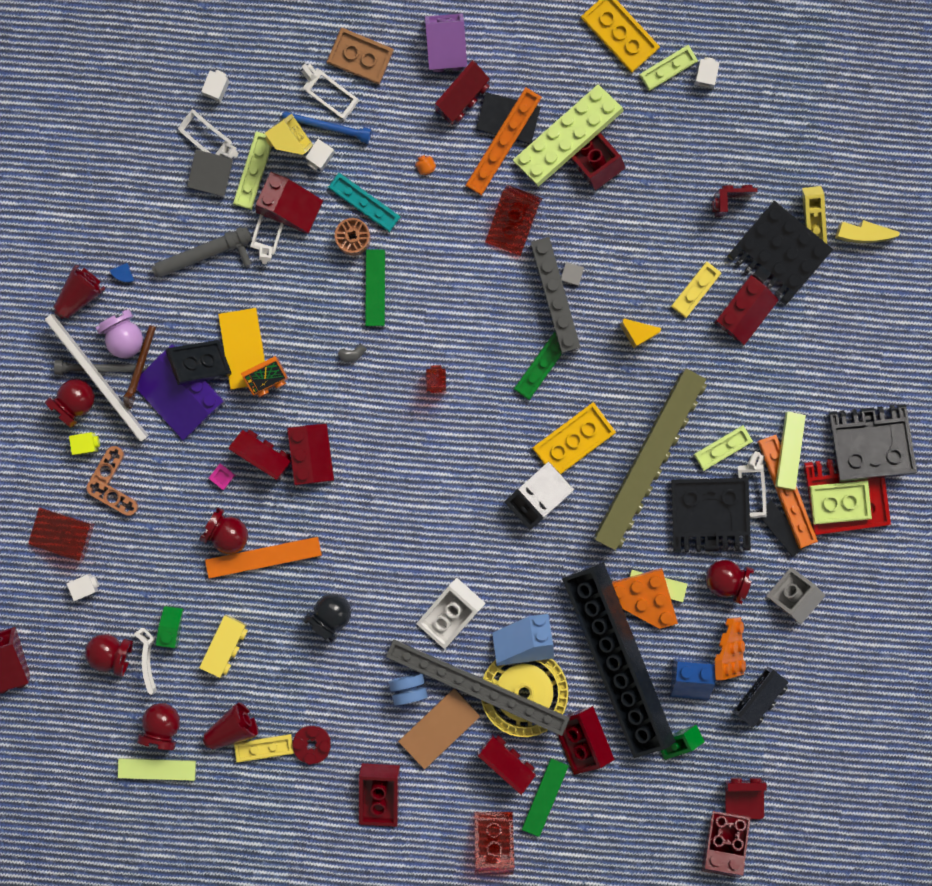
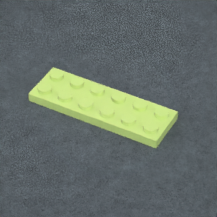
M600 85L595 86L513 159L514 163L539 187L624 111L623 107Z

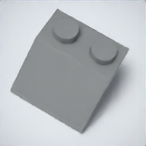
M792 567L767 594V597L800 625L826 596L815 584Z

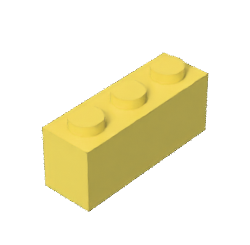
M225 615L199 668L219 678L223 674L227 675L231 667L228 663L231 657H236L240 648L237 645L240 639L244 640L248 632L245 629L247 624L229 615Z

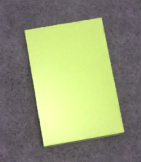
M868 481L809 486L813 524L872 519Z

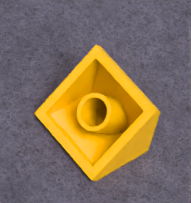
M623 319L620 323V327L633 348L661 332L659 327L628 319Z

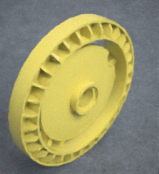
M553 659L537 661L548 668L546 672L531 664H518L504 671L501 669L504 665L497 666L496 660L485 672L483 679L520 695V689L525 687L530 691L527 699L550 708L553 700V686L557 684L558 700L554 711L563 714L566 709L569 694L568 683L561 667ZM497 672L502 674L499 680L494 678ZM551 673L555 678V680L552 682L548 677V675ZM481 700L489 720L497 728L509 735L532 737L548 731L541 726L532 725V722L501 709L506 716L516 720V725L501 717L494 705ZM521 722H528V726H521Z

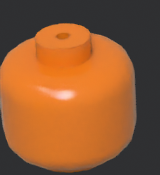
M425 155L418 157L419 161L415 163V166L420 175L425 176L435 170L436 164L431 156L425 157Z

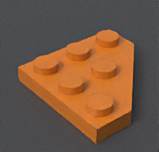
M662 568L612 582L622 609L659 629L678 624Z
M741 617L727 618L725 625L728 629L726 633L722 634L719 644L722 650L720 654H716L715 658L716 680H726L744 675L746 670V662L743 660L745 643L742 640L744 624Z

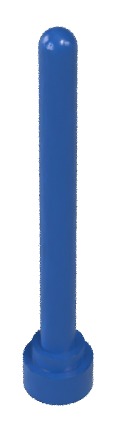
M283 112L281 115L284 119L292 114L298 123L354 136L362 143L368 144L371 138L372 129L364 127L358 130L289 112Z

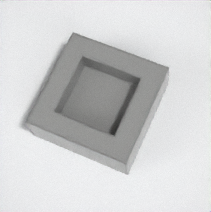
M566 262L561 276L562 282L579 286L584 267Z

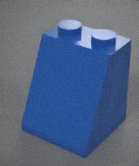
M673 658L670 697L709 700L716 680L715 663L712 661Z

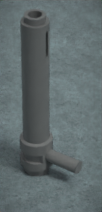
M241 226L236 228L234 232H226L222 237L154 263L155 266L151 268L155 277H163L227 250L232 251L235 249L238 250L245 267L252 264L244 247L249 244L248 242L252 241V237L247 226L244 228Z

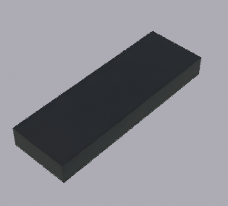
M770 500L766 504L767 516L762 517L761 520L788 553L794 557L805 547L798 548L788 520ZM763 507L760 508L757 512H763Z

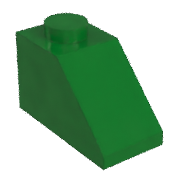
M164 606L158 627L157 646L178 647L183 608Z
M693 725L674 733L673 736L676 742L668 748L661 750V753L666 760L691 752L705 741L697 725Z

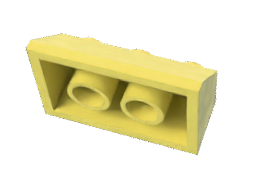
M292 114L265 132L267 143L271 147L274 146L276 150L303 155L313 146Z

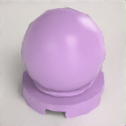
M125 310L120 317L116 318L114 315L101 322L95 328L99 334H106V348L112 355L128 359L140 351L143 336L138 326L130 322V319L133 318L131 311Z

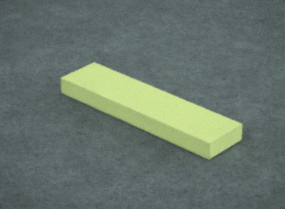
M257 131L255 133L233 205L249 210L253 208L272 148L267 143L266 135Z
M793 412L785 413L775 487L796 490L806 415Z
M119 758L118 778L195 781L196 761Z

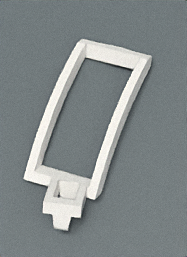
M304 64L301 72L308 81L303 89L337 116L345 120L353 111L359 99L337 84L320 69L317 68L315 70L311 64ZM321 75L353 99L343 114L339 113L310 90Z
M194 109L190 111L178 127V130L198 148L211 153L184 130L192 118L196 116L208 128L225 140L216 152L217 155H225L232 159L233 156L237 157L239 154L236 151L237 148L230 145L232 141L208 123Z
M260 215L250 247L259 249V260H262V264H267L268 261H271L272 254L276 252L284 224H280L273 247L255 242L263 219V215Z
M757 451L752 454L747 465L738 466L739 478H742V473L761 472L763 512L750 513V518L767 516L764 466L762 465L764 456Z
M141 628L134 635L144 643L142 652L143 678L148 693L153 695L157 689L151 672L150 656L155 637L145 628ZM144 632L150 637L149 640L143 635Z

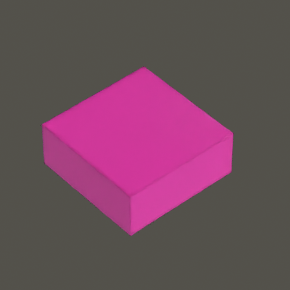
M220 463L208 479L225 490L236 475Z

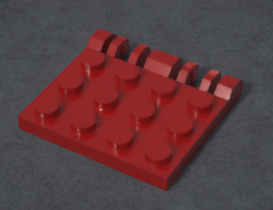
M828 459L826 463L829 475L824 476L822 475L820 461H815L817 477H815L813 462L804 463L811 517L812 508L809 486L868 481L872 519L813 524L812 518L815 535L891 525L885 478L839 482L838 471L837 474H834L831 459Z

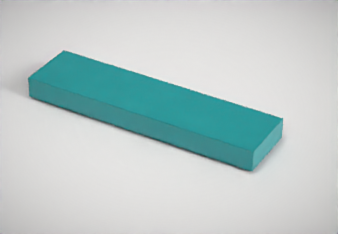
M339 172L328 186L329 190L389 233L401 218V216Z

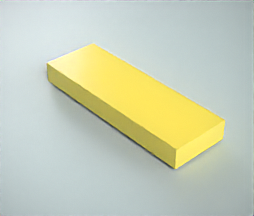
M706 262L671 307L684 318H687L721 275V272Z
M287 734L235 743L236 762L294 754L292 735Z

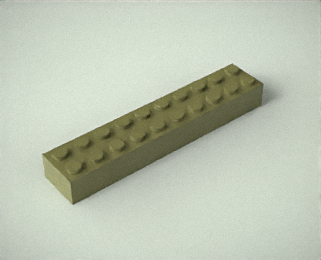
M687 368L681 371L593 537L595 541L615 551L617 548L622 547L626 539L623 537L625 532L631 530L635 522L632 520L634 515L640 513L644 505L641 503L643 498L649 496L653 488L650 486L652 481L658 479L662 471L659 469L661 464L666 463L671 454L668 452L670 447L675 446L680 436L677 435L679 430L684 429L689 421L686 418L688 413L693 412L698 404L696 401L697 396L702 395L707 387V384H705L706 378Z

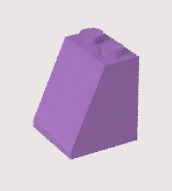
M463 13L425 16L429 70L433 69V72H442L445 68H452V70L458 71L463 70V67H467Z

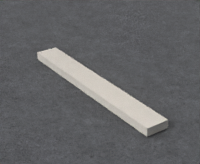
M54 314L45 318L51 329L139 441L148 437L149 435Z

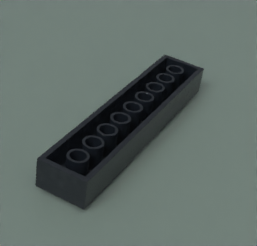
M604 562L562 578L633 758L668 748L676 741Z

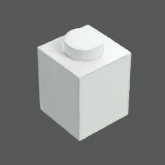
M705 57L699 61L694 85L713 89L719 68V63L715 62V59Z
M219 70L215 72L209 71L201 92L204 96L221 102L230 81L226 74Z
M318 139L305 157L306 161H308L307 165L315 171L317 169L323 171L335 154V151Z
M87 574L67 583L73 600L77 601L98 592L97 587H99V583L95 576L92 577L91 574Z

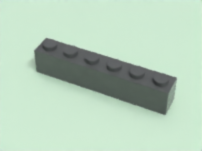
M546 237L532 241L530 247L561 354L580 350V343L550 238Z

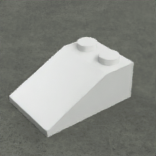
M456 578L416 624L441 647L446 649L485 605V602Z

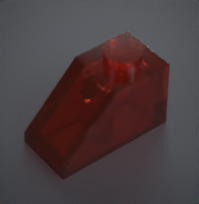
M431 365L430 369H426L427 393H446V369H442V365Z

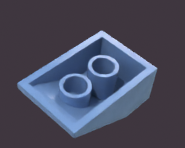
M548 614L528 616L492 633L497 666L554 658Z

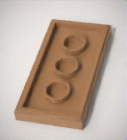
M453 688L398 742L425 770L480 715Z

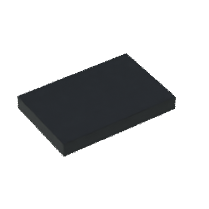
M486 92L476 130L497 135L517 100ZM536 106L517 137V141L528 144L532 143L541 106Z
M219 340L171 347L165 351L178 385L229 377L232 374Z

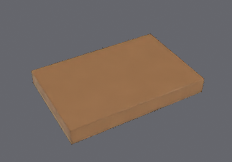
M341 27L327 64L380 85L394 49Z

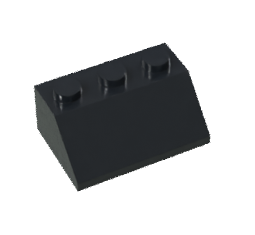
M767 667L732 712L752 728L755 725L759 726L764 720V713L767 710L770 711L775 706V699L778 695L782 696L788 689L786 685L789 682L774 669Z

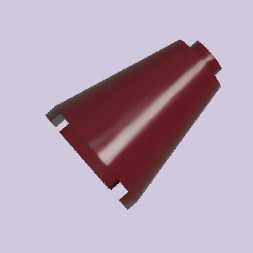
M75 265L72 268L54 304L55 314L62 319L64 317L70 318L105 291L104 286L102 288L99 286L101 281L87 269L83 268L82 271L77 269L79 265Z
M240 702L234 704L204 733L203 742L205 746L215 750L256 737L259 733L255 718H250L247 714L250 710Z

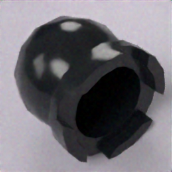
M330 593L324 595L316 602L314 614L310 615L307 613L303 621L306 624L309 622L313 626L312 630L325 640L329 639L333 643L337 638L334 634L335 631L345 627L351 618L352 610L350 603L339 594Z

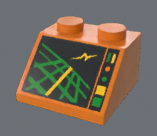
M276 356L241 373L252 395H258V397L268 394V389L274 386L278 389L286 385L285 381L289 379L280 360Z

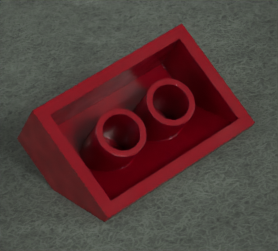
M472 60L437 100L435 111L452 126L455 122L459 123L464 118L466 109L473 108L478 100L476 98L479 94L483 95L489 89L490 78Z
M750 275L714 323L744 346L779 300L764 284Z
M327 424L287 428L294 484L304 485L334 481Z
M248 429L247 432L242 430L228 449L280 481L292 463L289 459L290 455L283 450L277 452L273 449L275 445L267 440L260 441L257 439L258 434Z
M593 706L566 715L570 717L563 736L558 735L574 775L602 768L615 760Z
M492 734L477 751V756L522 795L536 776L534 772L535 767L528 761L524 763L519 758L521 755L514 748L511 750L505 746L507 742L499 735L495 737Z

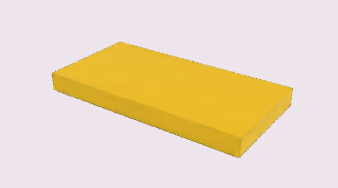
M598 0L580 17L631 74L660 48L617 0Z
M257 308L218 314L225 357L232 373L229 376L231 390L248 387L241 373L265 361Z
M593 402L532 447V449L544 465L549 461L562 474L614 435L616 431Z

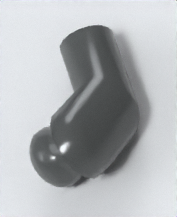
M360 343L354 350H346L344 348L339 350L338 356L344 362H356L367 348Z

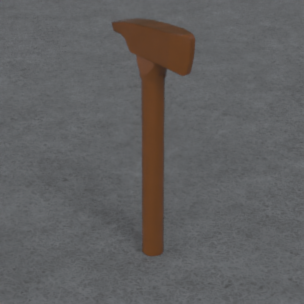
M152 325L148 327L130 386L123 397L124 405L128 409H132L139 379L156 327Z

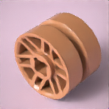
M345 219L338 224L335 230V241L339 249L347 255H360L370 245L371 236L369 229L359 219ZM355 234L356 239L350 240L349 236Z

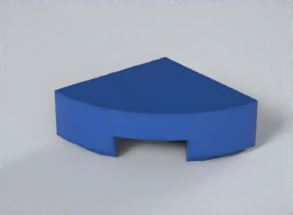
M128 263L109 270L119 281L135 282Z

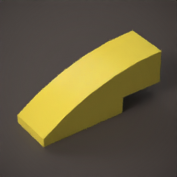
M864 220L860 222L859 227L842 222L839 224L835 239L854 243H875L894 239L899 236L900 232Z

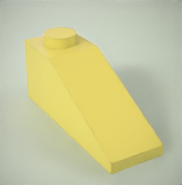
M821 186L802 188L805 226L827 243L823 189Z

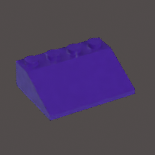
M165 351L141 374L137 390L183 441L226 403L207 380L178 385Z

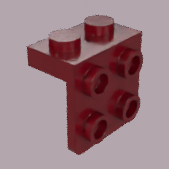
M733 185L722 186V189H719L714 194L711 210L715 212V217H723L728 212V198L753 197L758 192V188H753V185H742L741 188H734Z
M733 777L730 780H725V813L751 819H763L764 791H767V783L761 780V777H750V780Z

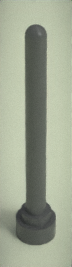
M55 360L54 362L55 375H63L67 371L85 372L80 364H67L63 360ZM93 364L98 372H134L136 365ZM144 365L142 372L148 368L146 365Z

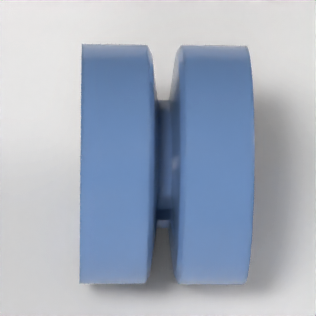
M422 673L388 681L390 691H399L392 695L394 706L412 703L428 697L426 687L417 688V686L425 683Z

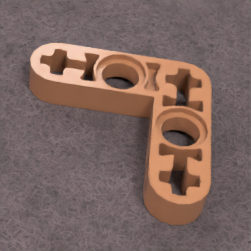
M112 446L108 448L89 480L87 492L124 515H134L138 511V503L109 485L124 459L123 449L118 446ZM118 450L120 457L115 458L112 462L116 464L115 467L105 463L106 459L108 461L112 459L111 451ZM103 466H108L111 469V473L107 477L102 476L100 473ZM99 483V488L105 490L106 487L108 488L103 498L100 497L103 493L99 491L93 493L92 484L96 485ZM110 492H115L118 496L115 503H110L107 499ZM122 497L125 498V499L123 500L124 503H126V504H129L130 502L133 503V504H132V507L134 508L133 511H132V510H129V511L127 512V511H126L127 508H126L125 506H123V505H120V508L117 507V505L121 502Z

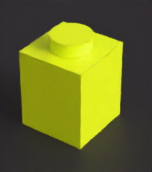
M90 432L69 436L72 455L98 452L97 447H100V440L95 433Z

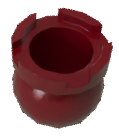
M73 379L63 383L57 391L56 398L53 399L50 396L45 401V404L51 411L54 409L61 415L58 418L70 428H73L78 423L76 417L83 416L90 411L94 405L95 395L88 383L79 379Z
M217 507L216 512L211 516L205 527L206 530L199 540L205 544L208 540L212 541L213 546L221 553L235 554L246 546L249 539L248 530L240 519L232 516L225 517L223 515L225 511Z
M720 560L712 564L707 570L705 577L706 585L711 593L724 598L733 596V602L742 605V598H746L752 581L748 580L749 575L754 574V569L745 566L741 570L732 561Z
M100 634L92 637L85 648L86 661L91 668L99 672L114 670V676L122 677L125 675L129 662H126L128 653H132L133 641L124 639L120 643L116 637L110 634Z
M153 704L145 711L142 717V727L145 733L138 735L137 743L148 747L149 743L157 744L158 749L173 750L175 749L176 741L172 740V737L179 730L180 716L177 710L169 704Z

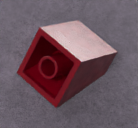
M16 627L0 631V694L15 687H24L29 683L30 679L29 668Z

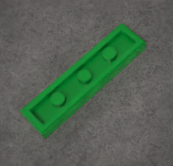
M366 249V326H385V250Z
M555 332L514 388L515 391L528 400L531 399L562 355Z
M550 758L522 826L523 831L540 837L569 767L568 764Z

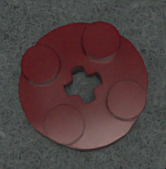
M304 726L295 734L292 742L293 751L302 762L307 764L319 763L330 752L331 738L328 732L320 726ZM315 740L317 742L315 745L316 749H309L307 741Z

